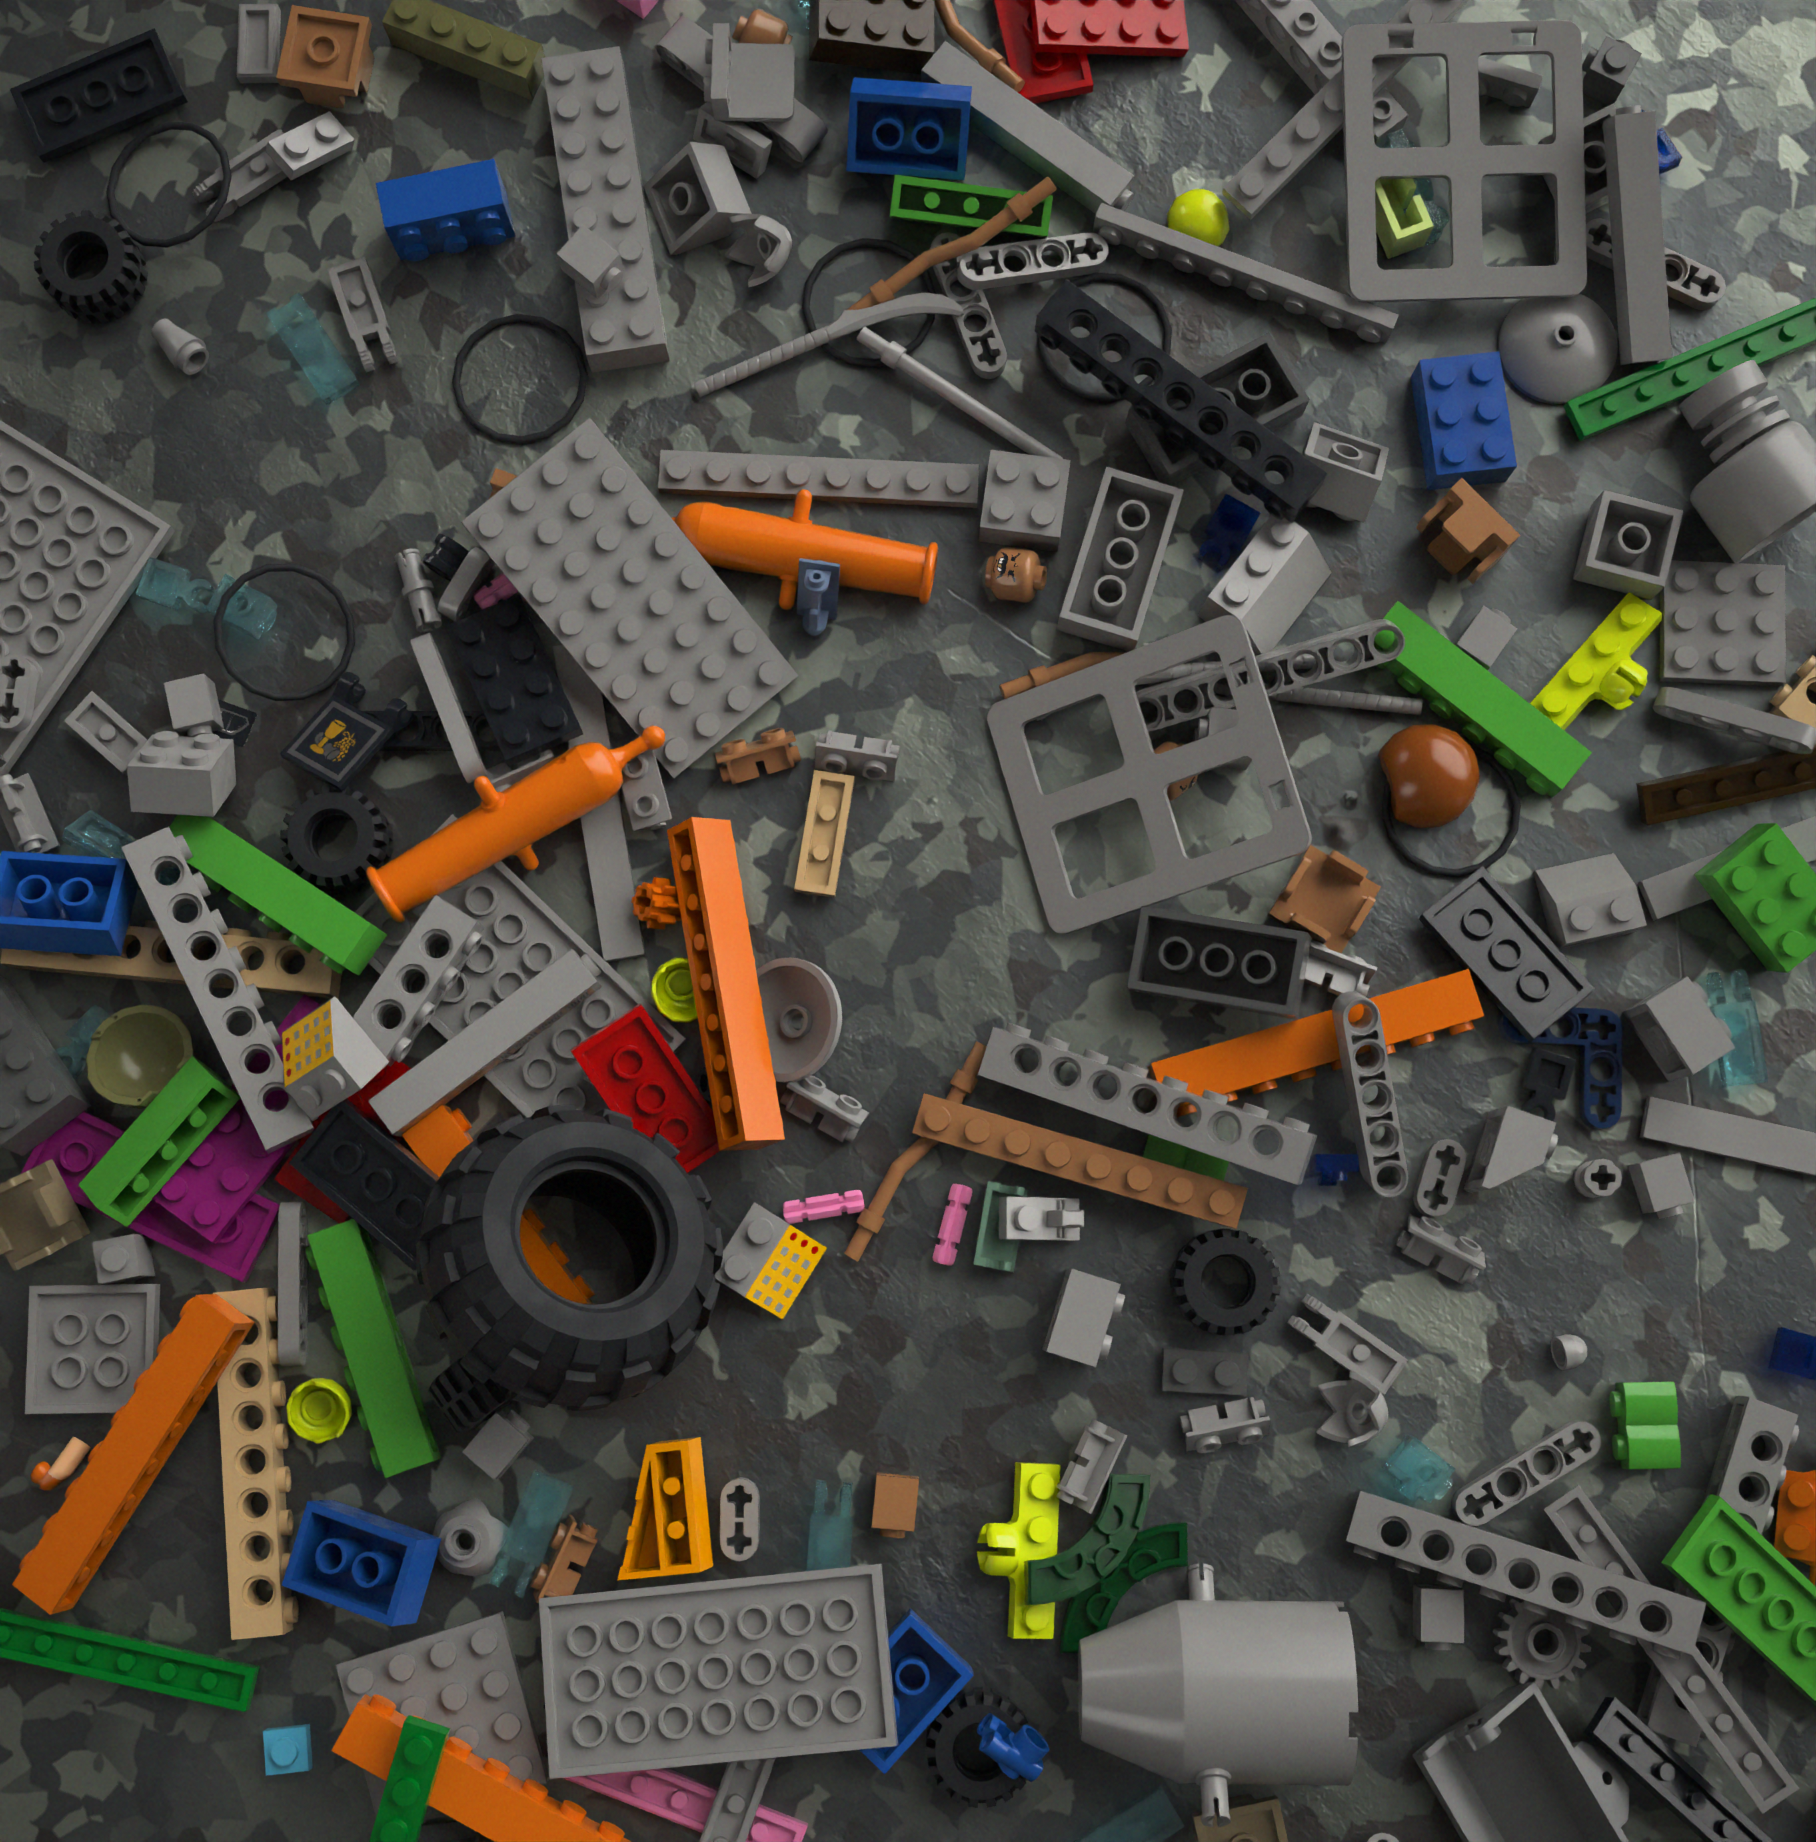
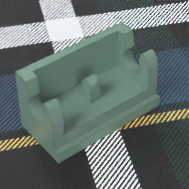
M987 1181L973 1259L974 1266L1014 1273L1019 1240H999V1197H1027L1028 1190H1025L1023 1187L1006 1186L1001 1183Z

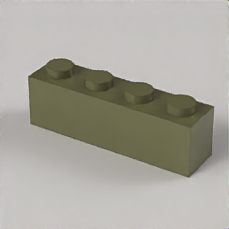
M392 0L382 20L391 45L530 100L534 99L544 77L541 58H545L542 44L433 1Z

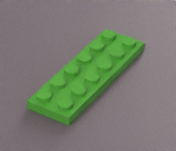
M1710 1494L1661 1563L1816 1707V1586L1720 1496Z

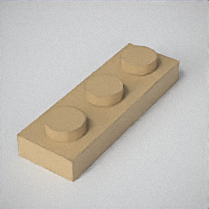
M814 770L794 887L795 892L835 898L855 781L854 776Z

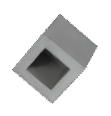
M582 225L556 254L562 271L597 299L605 291L610 292L615 289L623 277L624 267L620 254L585 225Z
M1483 606L1458 639L1455 646L1488 670L1514 635L1517 628L1510 624V618L1503 612Z
M204 673L164 683L172 726L181 736L195 737L200 734H213L212 731L224 729L215 683Z
M1680 1152L1628 1165L1643 1214L1657 1212L1658 1219L1684 1213L1682 1205L1695 1201Z
M130 1234L92 1242L98 1284H119L155 1276L149 1237L143 1234Z
M502 1410L495 1412L462 1453L495 1480L507 1471L534 1437L527 1432L530 1425L520 1415L512 1410L506 1414Z
M1413 1584L1412 1636L1421 1642H1425L1426 1649L1451 1650V1643H1464L1463 1589L1453 1585Z

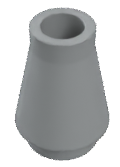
M161 319L153 326L151 331L152 337L158 341L177 371L192 375L204 368L209 359V352L206 350L204 341L174 325L169 319Z

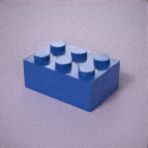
M854 77L849 101L846 171L965 180L972 86Z
M494 159L376 183L384 228L400 260L420 261L426 259L430 254L444 251L459 253L466 250L468 246L483 243L486 245H498L506 241L507 238L516 237L507 192Z
M1500 352L1419 360L1411 375V384L1427 490L1451 488L1461 478L1470 486L1506 482L1517 467Z
M2 851L0 855V949L121 956L138 889V883L127 859Z
M336 1500L307 1501L282 1586L391 1627L417 1623L442 1538Z
M911 1608L888 1632L898 1745L860 1749L884 1774L974 1676L973 1668Z

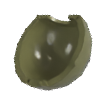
M142 1004L121 1009L104 1020L90 1037L92 1041L86 1057L87 1078L95 1091L121 1107L146 1108L190 1057L194 1056L191 1034L181 1018L164 1007Z

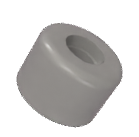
M1788 421L1763 434L1709 473L1691 492L1690 501L1692 506L1735 564L1760 551L1816 512V442L1799 422Z

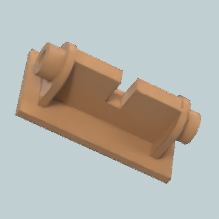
M776 728L760 734L761 740L746 744L745 739H738L723 744L721 746L722 751L715 753L717 764L726 762L727 765L719 768L723 783L731 781L732 785L760 777L756 762L762 760L764 761L767 774L795 767L794 763L801 761L797 745L789 747L788 744L796 741L793 731L785 732L784 728Z
M570 1514L565 1524L560 1522L557 1524L549 1542V1547L553 1548L546 1564L541 1562L538 1565L531 1581L530 1587L535 1588L533 1595L537 1603H539V1598H543L544 1595L549 1597L573 1595L581 1574L569 1569L568 1566L570 1561L583 1567L586 1566L598 1541V1538L595 1537L598 1531L597 1528L587 1523H582L580 1529L575 1528L577 1522Z

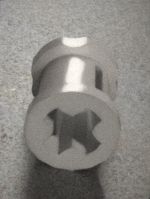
M1598 1159L1579 1165L1574 1173L1573 1180L1580 1194L1589 1198L1612 1195L1621 1186L1622 1175L1620 1169L1612 1161ZM1597 1173V1175L1604 1176V1184L1598 1185L1597 1182L1591 1181V1174Z

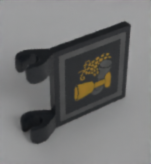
M346 672L341 676L333 695L280 753L283 759L341 792L394 732L407 727L413 720L412 713L407 710V703L398 698H393L387 704L380 721L350 705L359 701L366 693L365 687L358 683L360 678L351 672Z

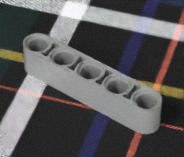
M681 16L660 39L655 48L668 65L704 91V77H711L712 64H706L705 40L713 39V36L689 18ZM795 98L794 115L788 122L743 121L752 129L772 140L773 145L797 162H803L828 132L824 122Z
M1347 991L1335 999L1332 1006V1015L1360 1171L1363 1180L1379 1195L1395 1197L1401 1194L1408 1184V1170L1381 1016L1378 1007L1370 999L1358 992ZM1357 1004H1363L1364 1013L1362 1017L1356 1022H1349L1348 1013L1350 1009ZM1364 1045H1370L1371 1053L1369 1058L1361 1063H1356L1355 1055L1357 1050ZM1377 1085L1378 1093L1376 1098L1368 1103H1363L1364 1091L1370 1086ZM1378 1126H1384V1136L1377 1142H1370L1371 1132ZM1386 1166H1392L1390 1177L1383 1182H1377L1378 1172Z

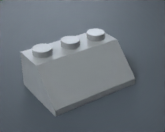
M1271 515L1209 594L1198 616L1207 622L1223 615H1233L1244 623L1254 655L1273 651L1332 572L1308 531L1295 522L1290 523L1285 518L1280 520Z

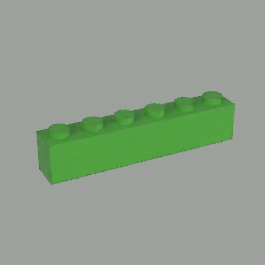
M1399 601L1395 603L1383 618L1393 622L1402 631L1405 637V647L1397 658L1375 666L1381 669L1387 668L1398 676L1397 680L1404 689L1413 694H1421L1431 702L1429 706L1437 715L1444 719L1451 718L1463 727L1461 729L1462 733L1469 740L1476 744L1483 743L1494 752V758L1502 766L1510 770L1515 768L1527 778L1526 783L1541 795L1548 794L1554 797L1566 786L1592 752ZM1382 630L1374 638V647L1379 650L1389 648L1394 641L1393 631Z
M177 815L169 826L174 837L183 835L193 855L192 858L186 860L189 869L193 866L201 871L208 887L216 892H219L222 886L231 891L227 898L229 901L246 912L255 907L262 912L258 918L259 921L278 933L285 927L293 933L288 939L309 954L315 947L324 953L319 961L337 973L341 974L347 968L359 976L386 938L387 934L210 817Z
M354 1219L307 1235L310 1243L306 1247L307 1259L313 1270L318 1269L323 1285L318 1287L319 1296L326 1310L331 1309L336 1324L331 1327L332 1337L338 1350L344 1349L348 1361V1366L344 1367L345 1377L352 1391L357 1390L362 1405L357 1407V1414L364 1431L370 1430L374 1446L370 1448V1454L378 1472L383 1471L384 1477L388 1478L441 1459L368 1231Z

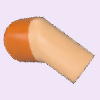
M72 1437L52 1466L45 1461L39 1462L30 1475L31 1481L39 1484L42 1490L55 1489L74 1473L90 1450V1446L80 1439Z

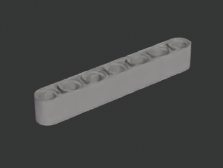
M1378 619L1259 654L1255 658L1258 668L1270 666L1275 669L1274 679L1264 685L1269 697L1391 661L1403 652L1405 637L1393 622L1386 619ZM1382 630H1390L1394 633L1393 644L1385 650L1376 649L1374 647L1375 636ZM1342 642L1352 643L1354 645V653L1349 660L1340 662L1334 659L1333 652L1338 644ZM1302 654H1310L1315 660L1313 668L1307 673H1298L1293 670L1295 659ZM1244 659L1233 664L1232 668L1238 687L1250 684L1251 681ZM1223 665L1137 691L1136 695L1139 703L1150 701L1157 706L1156 714L1152 718L1144 720L1147 731H1154L1205 716L1211 707L1225 709L1235 707L1232 693L1221 697L1213 691L1215 683L1221 678H1226ZM1184 689L1192 690L1196 694L1194 704L1188 708H1180L1174 703L1175 695Z

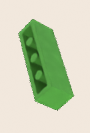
M895 175L890 218L978 229L1008 206L1006 203L1018 193L1023 195L1026 192ZM1049 195L1033 207V213L1023 221L1019 222L1017 219L1000 233L1047 238L1053 195Z
M192 1055L79 1183L80 1188L97 1209L128 1227L241 1097L221 1075Z

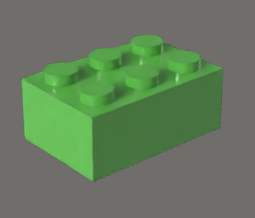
M1777 823L1754 825L1694 874L1767 971L1788 973L1816 950V874Z

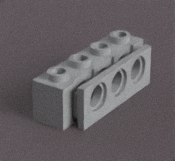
M437 895L433 897L353 1016V1019L389 1061L387 1065L390 1067L395 1061L401 1062L406 1057L413 1045V1041L421 1029L430 1021L437 1005L445 993L455 984L461 969L483 941L481 932L485 927ZM449 941L447 954L441 958H436V947L441 942ZM419 976H425L426 984L424 988L418 993H412L413 981ZM397 1010H401L402 1020L400 1024L390 1029L388 1026L390 1015Z

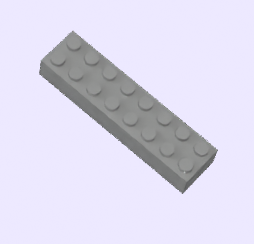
M620 46L541 58L568 239L582 225H585L620 254L624 267L623 277L617 287L610 292L605 291L599 299L595 298L575 281L585 352L591 372L670 361L627 80Z

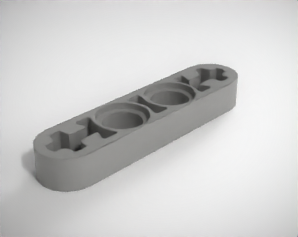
M1602 218L1593 219L1586 224L1587 258L1614 270L1613 255L1610 253L1612 249L1610 221ZM1596 232L1603 235L1599 246L1592 243ZM1664 247L1665 264L1673 265L1679 272L1678 280L1667 281L1668 296L1698 310H1708L1714 307L1725 293L1726 285L1722 275L1709 267ZM1688 275L1693 276L1687 288L1681 286ZM1703 283L1710 285V293L1707 297L1700 294V286Z
M941 233L932 241L930 249L961 237L955 233ZM962 255L954 258L956 268L950 271L948 260L934 265L933 269L943 295L956 301L964 311V315L960 317L952 315L973 371L984 379H994L1000 376L1005 370L1007 353L983 289L972 290L965 297L956 296L950 290L952 283L959 280L957 277V267ZM970 263L969 269L975 271L973 263ZM980 315L985 319L986 327L980 332L969 331L964 326V321L968 316ZM987 340L986 346L989 354L997 356L994 366H989L986 361L980 362L983 356V349L980 343Z
M1080 233L979 247L962 255L957 267V277L964 287L971 290H980L1088 275L1098 272L1102 268L1109 253L1106 240L1096 233ZM1084 247H1089L1091 253H1097L1094 260H1090L1088 254H1082ZM1048 250L1055 251L1060 255L1062 264L1056 267L1046 265L1042 260L1041 254ZM1007 256L1019 257L1023 261L1024 269L1019 272H1012L1005 267L1003 259ZM1071 256H1075L1073 263H1070ZM995 259V266L990 267L992 260ZM970 263H976L977 268L983 269L980 276L976 275L974 270L969 269Z
M429 632L411 639L415 656L466 782L471 783L478 776H487L476 743L431 633Z
M1661 687L1653 705V710L1664 717L1793 753L1811 754L1816 743V728L1803 722L1678 688Z
M304 1201L282 1202L278 1212V1358L282 1367L304 1366L308 1355V1259L306 1255V1247L308 1246V1213Z
M1571 1421L1458 1489L1451 1500L1453 1514L1459 1521L1470 1526H1479L1487 1523L1593 1458L1601 1446V1437L1598 1430L1593 1425L1583 1421ZM1574 1430L1578 1433H1587L1589 1438L1584 1441L1586 1449L1583 1451L1581 1448L1573 1447L1567 1450L1564 1454L1570 1460L1565 1462L1563 1453L1553 1442L1558 1440V1444L1565 1447L1574 1441L1575 1438L1572 1433ZM1541 1450L1549 1451L1555 1460L1553 1470L1547 1474H1539L1533 1466V1458ZM1505 1472L1514 1473L1519 1480V1488L1511 1496L1502 1495L1497 1488V1480ZM1487 1483L1489 1493L1499 1503L1494 1506L1493 1501L1487 1499L1478 1505L1477 1508L1480 1514L1477 1516L1469 1512L1463 1513L1462 1509L1467 1506L1465 1498L1469 1495L1471 1498L1480 1499L1488 1494L1482 1489V1485Z

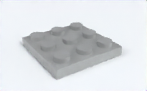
M1671 560L1666 585L1660 591V612L1662 613V621L1660 622V681L1782 686L1785 684V565Z
M160 1284L29 1286L25 1414L116 1413L122 1406L126 1405L135 1392L133 1388L135 1381L145 1370L150 1368L158 1355L156 1350L159 1345Z

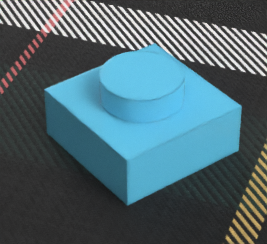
M310 1724L267 1728L263 1731L266 1776L304 1772L313 1768Z

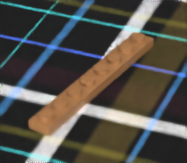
M925 1093L923 1094L912 1132L914 1135L1233 1229H1237L1248 1188Z

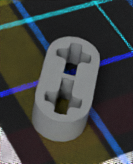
M475 547L467 554L438 604L439 613L455 622L466 615L475 601L473 597L474 592L484 586L495 564L486 552Z
M16 653L7 654L0 659V729L9 733H19L25 730L31 723L38 681V671L35 665L23 655ZM18 665L25 673L24 676H17L14 682L13 679L8 677L9 671H16ZM13 704V707L19 710L18 716H11L9 722L2 714L3 711L10 710Z
M1450 1139L1440 1140L1429 1146L1425 1153L1413 1196L1415 1207L1425 1216L1437 1217L1444 1215L1451 1210L1466 1165V1153L1460 1143ZM1448 1147L1451 1149L1450 1156L1455 1158L1456 1161L1455 1164L1445 1167L1442 1176L1439 1175L1441 1160L1435 1158L1436 1152H1443ZM1436 1181H1440L1438 1195L1444 1198L1443 1204L1435 1205L1431 1209L1429 1208V1200L1424 1198V1192L1433 1191Z
M740 1477L728 1482L721 1492L720 1545L721 1550L729 1559L744 1561L753 1556L759 1545L760 1495L754 1482ZM738 1485L744 1486V1492L752 1495V1501L744 1504V1516H736V1502L729 1501L728 1495L734 1493ZM736 1522H743L744 1536L751 1537L752 1544L746 1545L742 1553L736 1552V1546L728 1543V1537H733L736 1534Z

